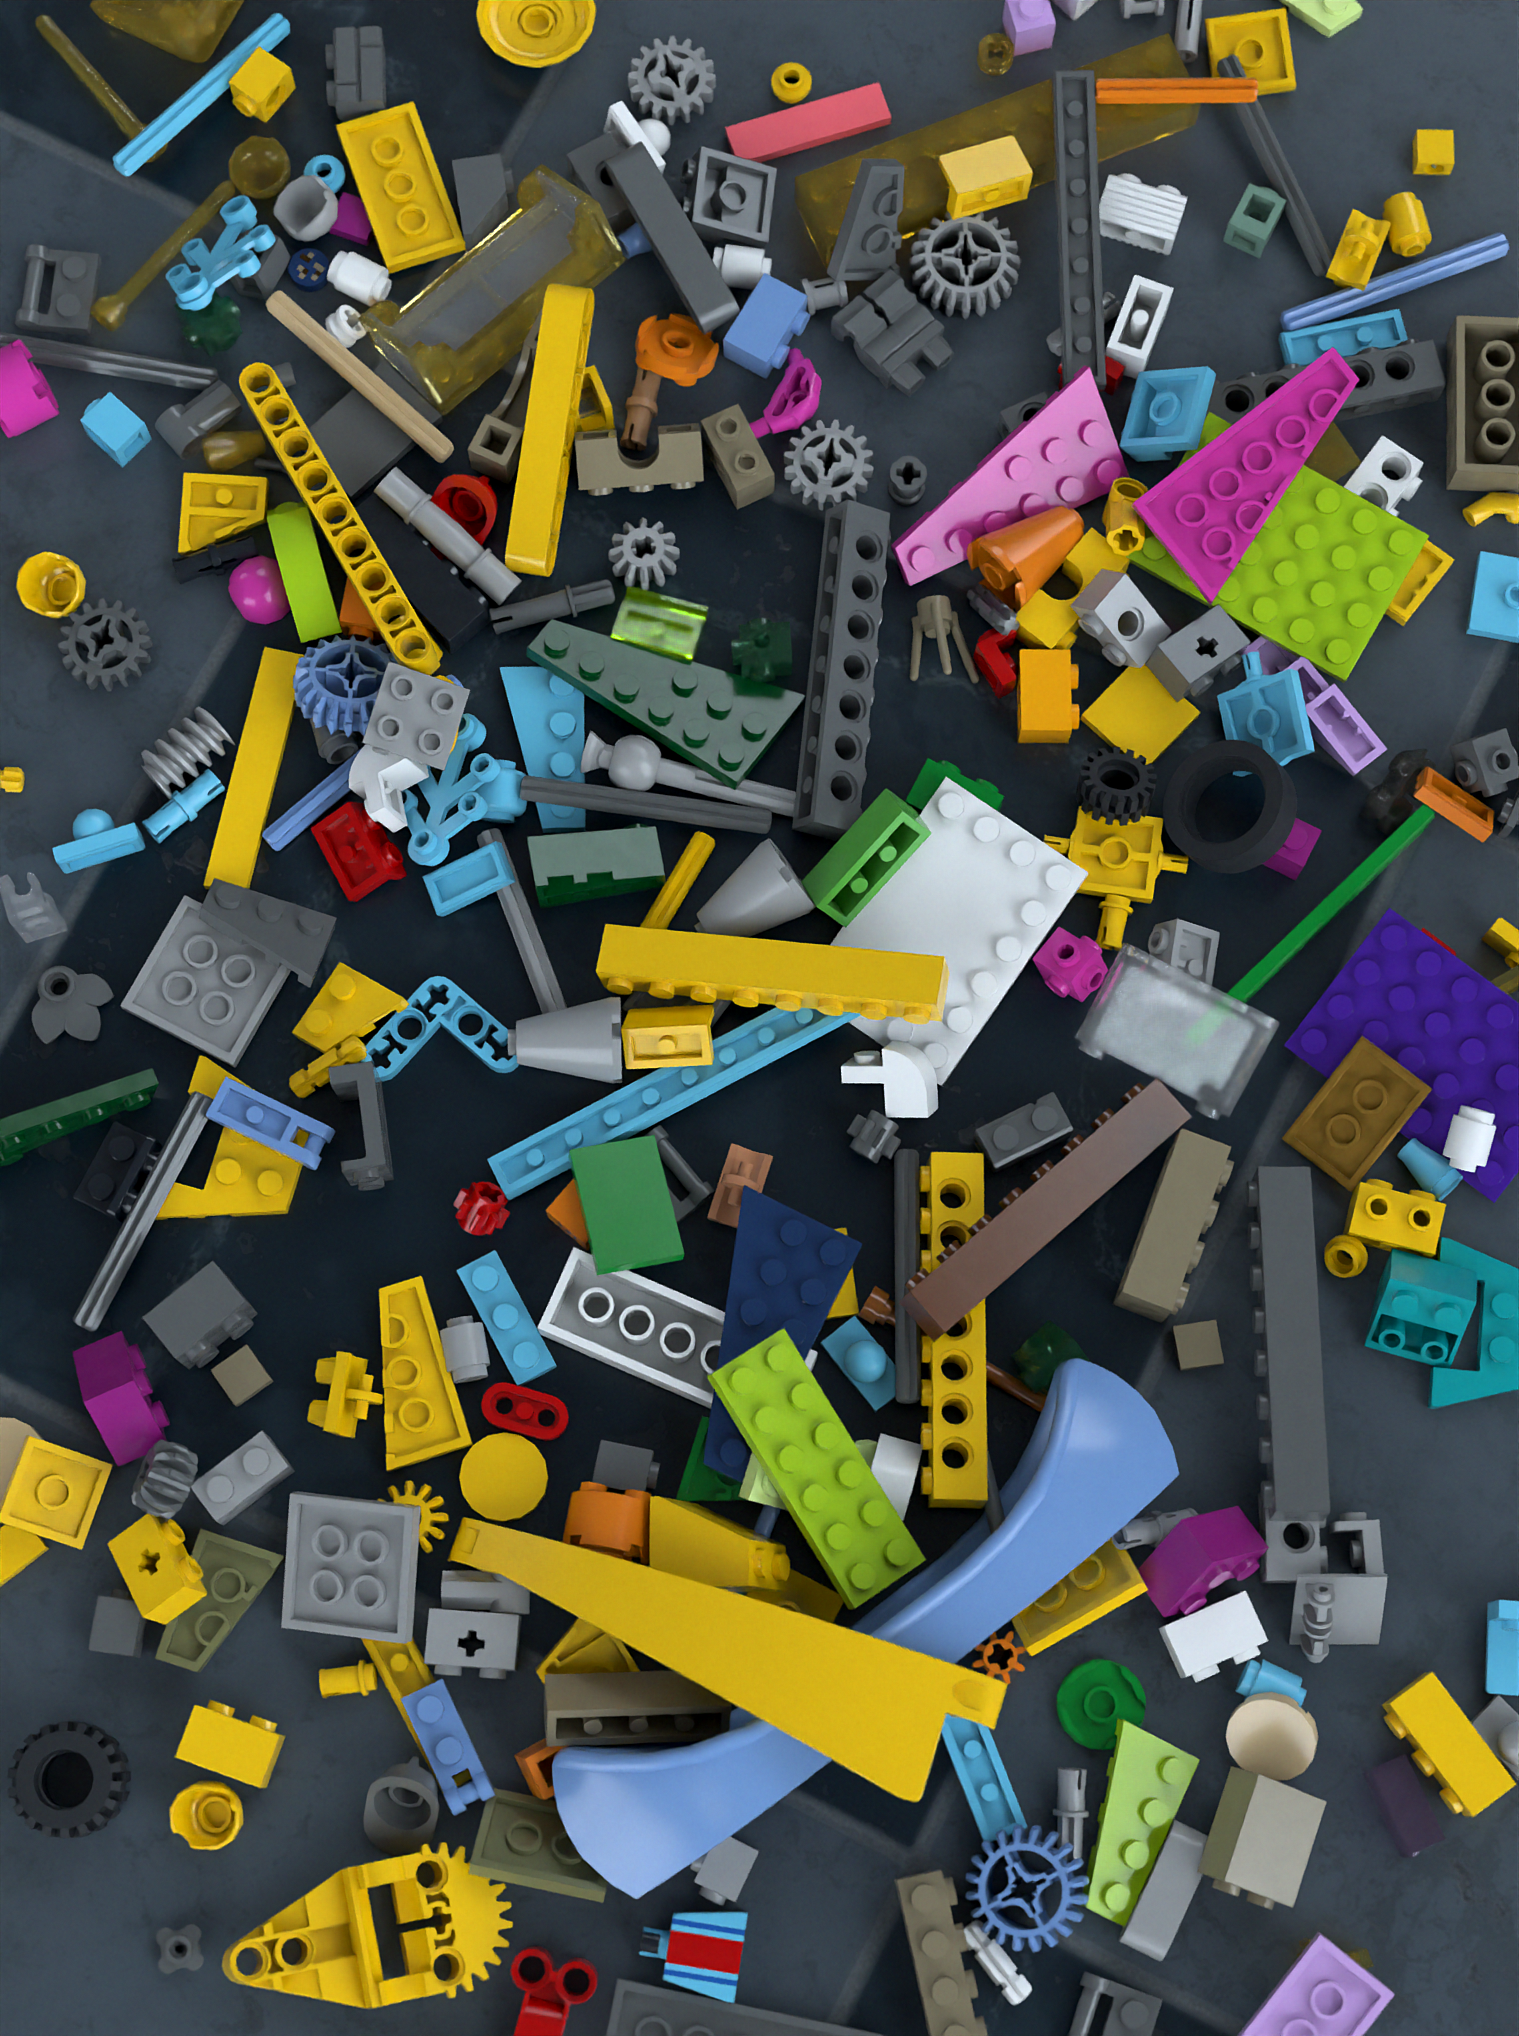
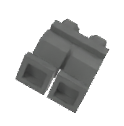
M892 269L863 291V297L861 295L857 296L832 317L830 334L842 342L851 336L854 340V349L859 361L872 374L879 377V381L886 389L894 384L896 388L907 396H911L925 381V376L916 368V364L924 359L938 372L951 362L954 353L943 338L945 327L937 319H934L923 305L917 302L914 293H910L904 288L902 278ZM880 311L884 315V319L877 316Z

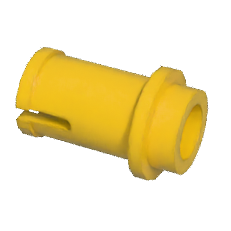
M1107 894L1105 900L1100 902L1099 908L1102 909L1097 939L1095 940L1100 948L1121 951L1127 915H1131L1133 909L1129 907L1130 899L1119 895Z
M359 1660L358 1665L320 1669L319 1685L323 1698H328V1696L362 1692L363 1696H368L369 1691L377 1690L375 1664H366L365 1660Z

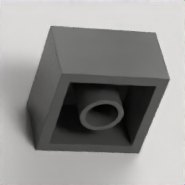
M211 1261L142 1318L174 1358L188 1369H191L194 1365L201 1368L213 1360L219 1353L216 1347L227 1338L231 1337L235 1340L245 1334L254 1324L251 1319L258 1313L226 1273L214 1261Z

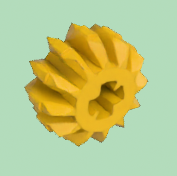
M412 1481L405 1482L404 1496H401L395 1486H390L388 1492L394 1499L392 1503L421 1506L420 1516L422 1518L419 1525L418 1542L426 1553H430L433 1551V1548L427 1537L430 1534L439 1540H443L445 1537V1533L435 1528L434 1523L449 1521V1516L446 1513H433V1511L444 1504L443 1498L437 1496L426 1502L432 1490L427 1484L421 1487L417 1496H415V1486ZM380 1498L377 1499V1501L386 1502V1501L383 1500V1499H380Z

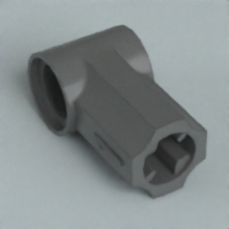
M218 380L185 406L183 404H176L168 408L157 419L155 429L182 460H187L200 453L208 444L210 435L242 412L243 409L230 388L221 380Z

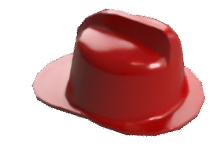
M464 474L448 476L438 485L430 501L459 523L482 546L494 524L498 508L496 494L488 484L490 478L487 476L478 478ZM433 546L431 551L439 560L446 557Z

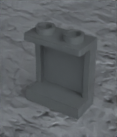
M372 1061L328 1067L330 1084L340 1102L359 1099L366 1157L341 1162L342 1172L350 1185H358L359 1190L384 1187V1181L394 1180L382 1082Z

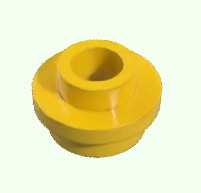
M793 62L780 65L774 71L771 80L774 94L786 103H797L809 94L812 85L809 71L803 65ZM796 78L799 81L795 84H788L785 82V79Z
M1350 1235L1335 1236L1328 1242L1324 1250L1326 1267L1332 1274L1341 1278L1354 1277L1360 1274L1368 1262L1366 1248L1358 1239ZM1342 1250L1349 1253L1352 1259L1345 1257Z

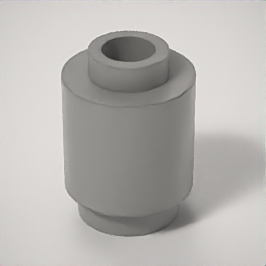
M472 1316L457 1317L446 1321L448 1328L442 1329L439 1332L447 1372H451L453 1383H466L488 1377L487 1366L490 1365L483 1323L473 1322Z

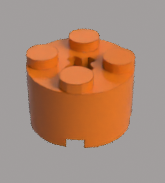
M581 1482L580 1491L571 1493L562 1543L575 1545L629 1562L632 1561V1557H640L641 1565L649 1564L650 1497L652 1495L648 1492L634 1489H626L624 1495L607 1492V1486L603 1484Z

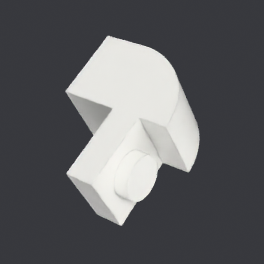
M366 744L352 763L349 773V788L364 799V806L370 818L375 822L379 821L394 833L408 826L401 791L428 778L427 765L389 752V755L376 753L372 750L373 746Z
M893 1040L882 1049V1057H880V1052L878 1051L856 1052L854 1057L841 1066L842 1083H884L886 1117L928 1118L938 1109L935 1070L927 1056L909 1043Z
M880 1433L871 1471L903 1521L922 1453L921 1445Z

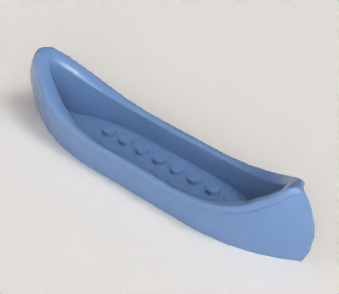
M1068 1359L1062 1362L1055 1369L1044 1407L1031 1440L1012 1476L999 1492L1005 1516L1002 1525L991 1534L986 1513L984 1512L980 1519L942 1556L848 1629L951 1664L956 1663L1095 1552L1179 1475L1172 1444L1155 1410L1134 1388L1116 1374L1082 1359ZM738 1707L731 1712L730 1731L705 1741L567 1746L561 1749L553 1760V1787L561 1819L567 1834L581 1857L611 1885L637 1899L744 1827L832 1759Z

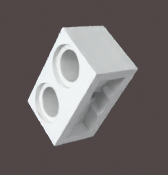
M1382 435L1345 484L1344 488L1397 517L1399 512L1394 509L1401 498L1409 501L1421 485L1422 480L1417 476L1424 463ZM1392 470L1399 475L1400 479L1390 480L1384 476L1382 471Z

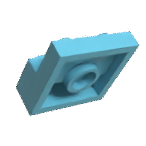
M1208 366L1139 372L1134 391L1131 395V404L1125 427L1122 430L1119 447L1137 462L1171 460L1173 451L1197 450L1216 373Z

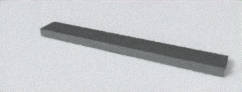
M1053 70L1052 104L1063 388L1074 378L1073 375L1085 365L1090 367L1097 389L1104 390L1106 386L1094 70Z

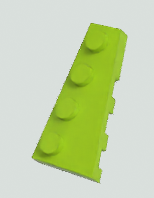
M1118 1719L1115 1735H1118L1114 1757H1110L1106 1775L1109 1777L1105 1801L1100 1804L1097 1819L1100 1822L1096 1845L1092 1846L1086 1873L1089 1883L1084 1885L1083 1893L1089 1896V1901L1081 1906L1125 1927L1200 1759L1125 1720Z

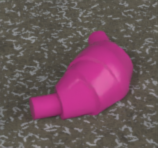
M797 348L789 350L786 358L789 367L785 370V376L774 392L771 402L763 410L765 417L749 424L756 439L770 432L776 434L789 429L796 430L803 423L811 419L817 411L822 381L816 373L811 360L804 359L801 351Z

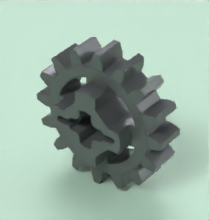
M100 599L98 608L94 610L87 602L84 603L83 610L85 614L80 617L71 612L69 616L74 625L72 627H61L60 631L68 639V641L58 643L61 653L66 655L62 659L63 664L67 670L73 669L71 674L77 682L86 678V683L92 690L98 686L99 682H103L106 690L112 691L113 682L117 680L124 687L129 686L126 676L132 673L140 678L142 673L138 667L139 662L150 663L151 661L148 653L143 650L153 647L150 636L145 635L149 631L145 620L138 621L140 616L135 608H131L125 613V607L120 600H117L113 607L109 608L105 599ZM123 626L131 631L133 643L123 637ZM109 640H112V642H113L112 645H109V644H108V643H109ZM99 645H103L102 650L99 649ZM79 647L88 652V664L81 660Z

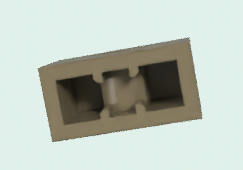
M739 404L701 420V441L736 509H740L774 493L775 474Z

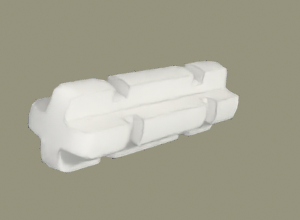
M979 1920L971 1922L964 1928L968 1949L975 1950L976 1955L974 1957L997 1986L999 1984L1002 1985L1003 1990L1001 1992L1010 2004L1020 2003L1030 1994L1032 1990L1031 1985L1022 1974L1018 1976L1015 1973L1017 1967L1000 1945L996 1943V1940L988 1938L990 1932L986 1934L982 1932L981 1927L983 1923Z

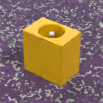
M1417 129L1412 140L1413 174L1450 175L1454 166L1453 130Z

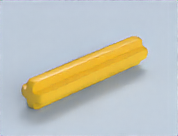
M700 831L695 832L640 927L667 929L715 847V840Z

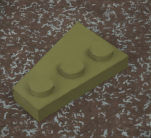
M200 1529L191 1557L196 1560L202 1569L203 1577L201 1581L208 1594L167 1623L155 1658L200 1673L285 1561L286 1556Z

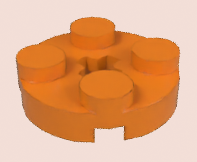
M670 314L668 320L656 321L657 315L644 320L639 327L635 342L637 352L635 361L640 368L651 370L660 376L673 379L675 383L684 387L695 385L698 378L708 375L713 370L719 345L718 342L714 344L710 339L712 331L704 335L693 318L681 314Z

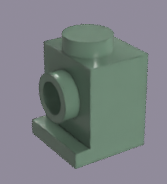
M1249 183L1228 223L1223 242L1260 259L1282 215L1286 200L1279 197L1270 188L1257 187Z

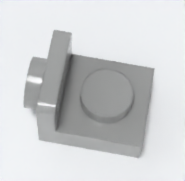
M1366 1512L1339 1514L1340 1521L1329 1524V1534H1356V1540H1351L1349 1546L1352 1567H1358L1359 1574H1384L1379 1520H1367Z

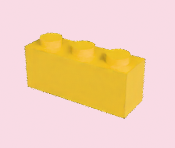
M1433 1671L1423 1673L1382 1704L1388 1713L1384 1717L1386 1724L1399 1739L1406 1737L1415 1749V1752L1411 1754L1414 1762L1427 1777L1432 1774L1443 1787L1439 1794L1454 1814L1457 1815L1461 1812L1464 1817H1474L1516 1785Z

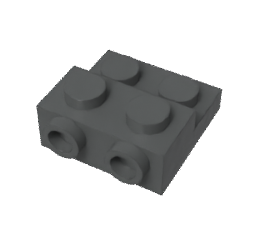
M703 146L690 159H686L680 173V182L687 184L686 194L681 196L678 203L699 239L719 244L726 238L762 249L769 239L777 168Z

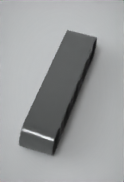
M639 141L605 160L604 164L610 178L699 330L705 335L737 317L740 310L731 291L645 145Z

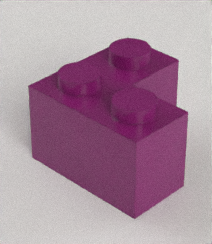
M119 1331L72 1352L83 1402L118 1467L146 1455L148 1450L159 1440L167 1441L164 1427L170 1425V1422L160 1400L152 1403L148 1395L153 1393V1389L144 1371L147 1366L137 1343L129 1346L123 1332Z
M1234 1506L1181 1519L1141 1565L1138 1571L1148 1588L1146 1593L1163 1617L1182 1612L1187 1616L1199 1610L1206 1603L1205 1595L1211 1588L1220 1585L1228 1579L1236 1578L1240 1581L1252 1575L1259 1567L1257 1561L1269 1547L1240 1507Z

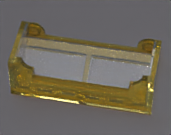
M542 163L529 173L518 187L517 201L520 209L401 309L392 301L382 300L375 303L358 318L374 347L444 416L522 350L529 331L539 312L543 309L545 292L550 283L593 289L626 261L599 202Z

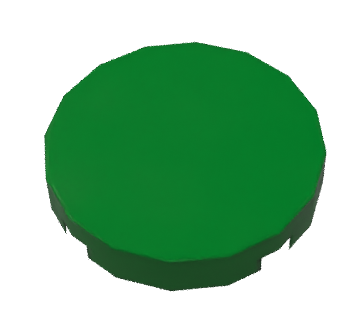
M1093 1659L1075 1666L1063 1678L1056 1694V1713L1063 1730L1076 1743L1089 1749L1111 1750L1115 1748L1118 1735H1115L1117 1720H1125L1140 1728L1145 1716L1146 1696L1139 1679L1126 1666L1111 1660Z

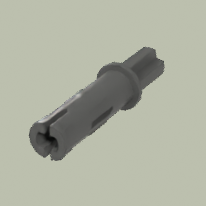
M603 579L570 588L568 584L565 585L566 589L494 609L490 608L492 620L507 616L513 617L493 623L495 633L499 635L502 632L573 614L575 618L578 617L577 612L611 604L615 601L611 582L608 579Z

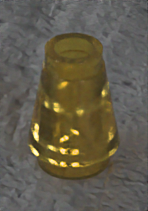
M260 429L210 432V437L201 439L203 454L210 471L219 469L223 473L260 454L266 453L265 442Z

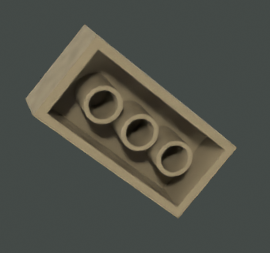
M1456 315L1446 336V490L1519 493V318Z
M1181 1128L1168 1150L1113 1305L1160 1323L1170 1313L1176 1315L1178 1309L1182 1308L1190 1284L1183 1282L1186 1273L1191 1274L1193 1267H1197L1205 1243L1198 1241L1200 1233L1205 1234L1207 1228L1211 1227L1220 1202L1213 1200L1214 1194H1219L1222 1187L1226 1186L1233 1169L1234 1162L1227 1159L1231 1146Z

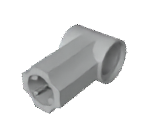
M473 1570L443 1571L441 1604L442 1609L487 1610L489 1613L527 1615L530 1609V1591L496 1573Z

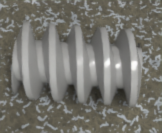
M201 707L194 709L197 723L186 717L181 720L184 734L173 728L167 731L171 742L170 745L161 739H157L154 742L158 755L148 750L141 752L145 766H142L143 770L169 799H171L172 795L169 787L171 782L181 788L186 786L182 775L183 772H187L196 778L199 776L195 764L197 761L208 767L212 765L208 753L210 750L221 756L225 754L222 740L225 739L235 745L219 722Z

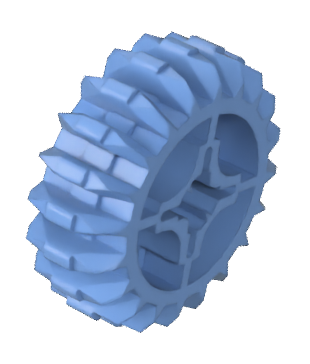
M354 634L349 640H342L336 635L332 643L320 639L317 648L308 647L304 657L299 658V662L296 665V672L293 676L296 705L301 707L304 718H313L315 728L327 725L330 734L339 729L343 730L347 737L350 736L352 731H359L364 736L388 662L398 663L393 654L388 653L386 644L373 646L370 637L364 642L357 641ZM349 683L353 684L351 689L349 688Z
M1020 1824L1013 1827V1841L1007 1832L1002 1829L996 1832V1839L1000 1847L989 1840H985L981 1844L989 1858L979 1854L972 1856L971 1862L982 1871H973L966 1874L967 1881L978 1884V1889L966 1892V1899H980L981 1906L973 1909L971 1915L973 1918H977L984 1913L989 1920L981 1927L982 1932L985 1934L994 1929L995 1926L1000 1929L996 1936L997 1944H1004L1009 1935H1013L1012 1946L1014 1951L1022 1950L1025 1938H1028L1029 1947L1032 1952H1037L1041 1949V1936H1043L1045 1942L1050 1947H1054L1058 1944V1936L1055 1929L1065 1937L1073 1933V1929L1066 1918L1075 1922H1080L1083 1919L1084 1915L1080 1910L1073 1907V1903L1079 1905L1088 1903L1089 1896L1076 1892V1887L1087 1885L1089 1878L1084 1875L1074 1877L1073 1870L1081 1867L1084 1862L1082 1858H1076L1070 1863L1067 1861L1065 1856L1073 1849V1845L1070 1842L1057 1850L1054 1847L1059 1836L1057 1832H1050L1043 1842L1041 1841V1826H1032L1029 1838H1026L1025 1829ZM1017 1850L1036 1852L1048 1859L1054 1867L1045 1871H1035L1028 1865L1025 1858H1020ZM1005 1857L1008 1864L1006 1870L1009 1876V1884L1006 1890L994 1896V1872L1001 1859ZM1020 1876L1023 1877L1025 1882L1032 1880L1036 1882L1042 1878L1046 1879L1045 1882L1036 1886L1037 1890L1032 1892L1036 1896L1035 1899L1032 1900L1029 1894H1018L1012 1898L1009 1897V1894L1018 1890L1017 1886L1023 1883L1019 1880ZM1061 1880V1904L1054 1917L1050 1920L1046 1912L1048 1905L1045 1900V1892L1049 1885ZM1009 1905H1019L1026 1911L1029 1918H1034L1037 1925H1024L1015 1922L1005 1915L1001 1908Z

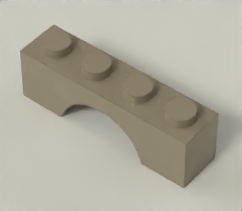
M543 309L539 312L523 343L520 361L506 395L491 414L485 415L468 447L472 469L509 485L519 466Z

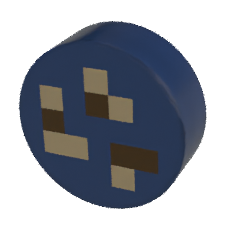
M306 248L299 250L291 257L288 271L292 283L298 289L305 292H315L325 287L329 282L327 280L330 267L329 262L321 251Z

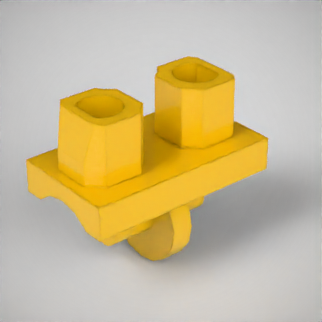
M1353 209L1326 277L1334 280V284L1340 287L1348 288L1352 286L1365 291L1391 222L1369 218L1360 211Z
M337 1351L336 1357L323 1358L317 1361L316 1382L331 1385L328 1401L313 1399L309 1406L308 1422L323 1427V1431L341 1437L355 1438L358 1419L366 1420L369 1404L381 1405L383 1401L382 1394L371 1392L374 1376L366 1374L367 1359L355 1357L348 1352Z

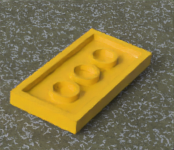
M414 102L336 125L340 142L389 274L466 250L462 233Z

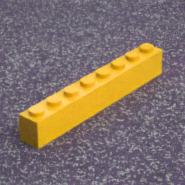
M605 924L596 967V973L604 988L621 995L631 994L632 991L648 992L650 995L661 999H671L674 995L690 996L693 1000L702 1003H713L716 999L731 1000L743 1007H756L758 1003L771 1004L781 1010L791 1012L799 1011L802 1007L817 1009L819 1012L831 1016H839L843 1012L860 1013L863 1017L872 1020H883L886 1016L902 1017L907 1022L913 1024H927L929 1020L942 1021L950 974L945 956Z

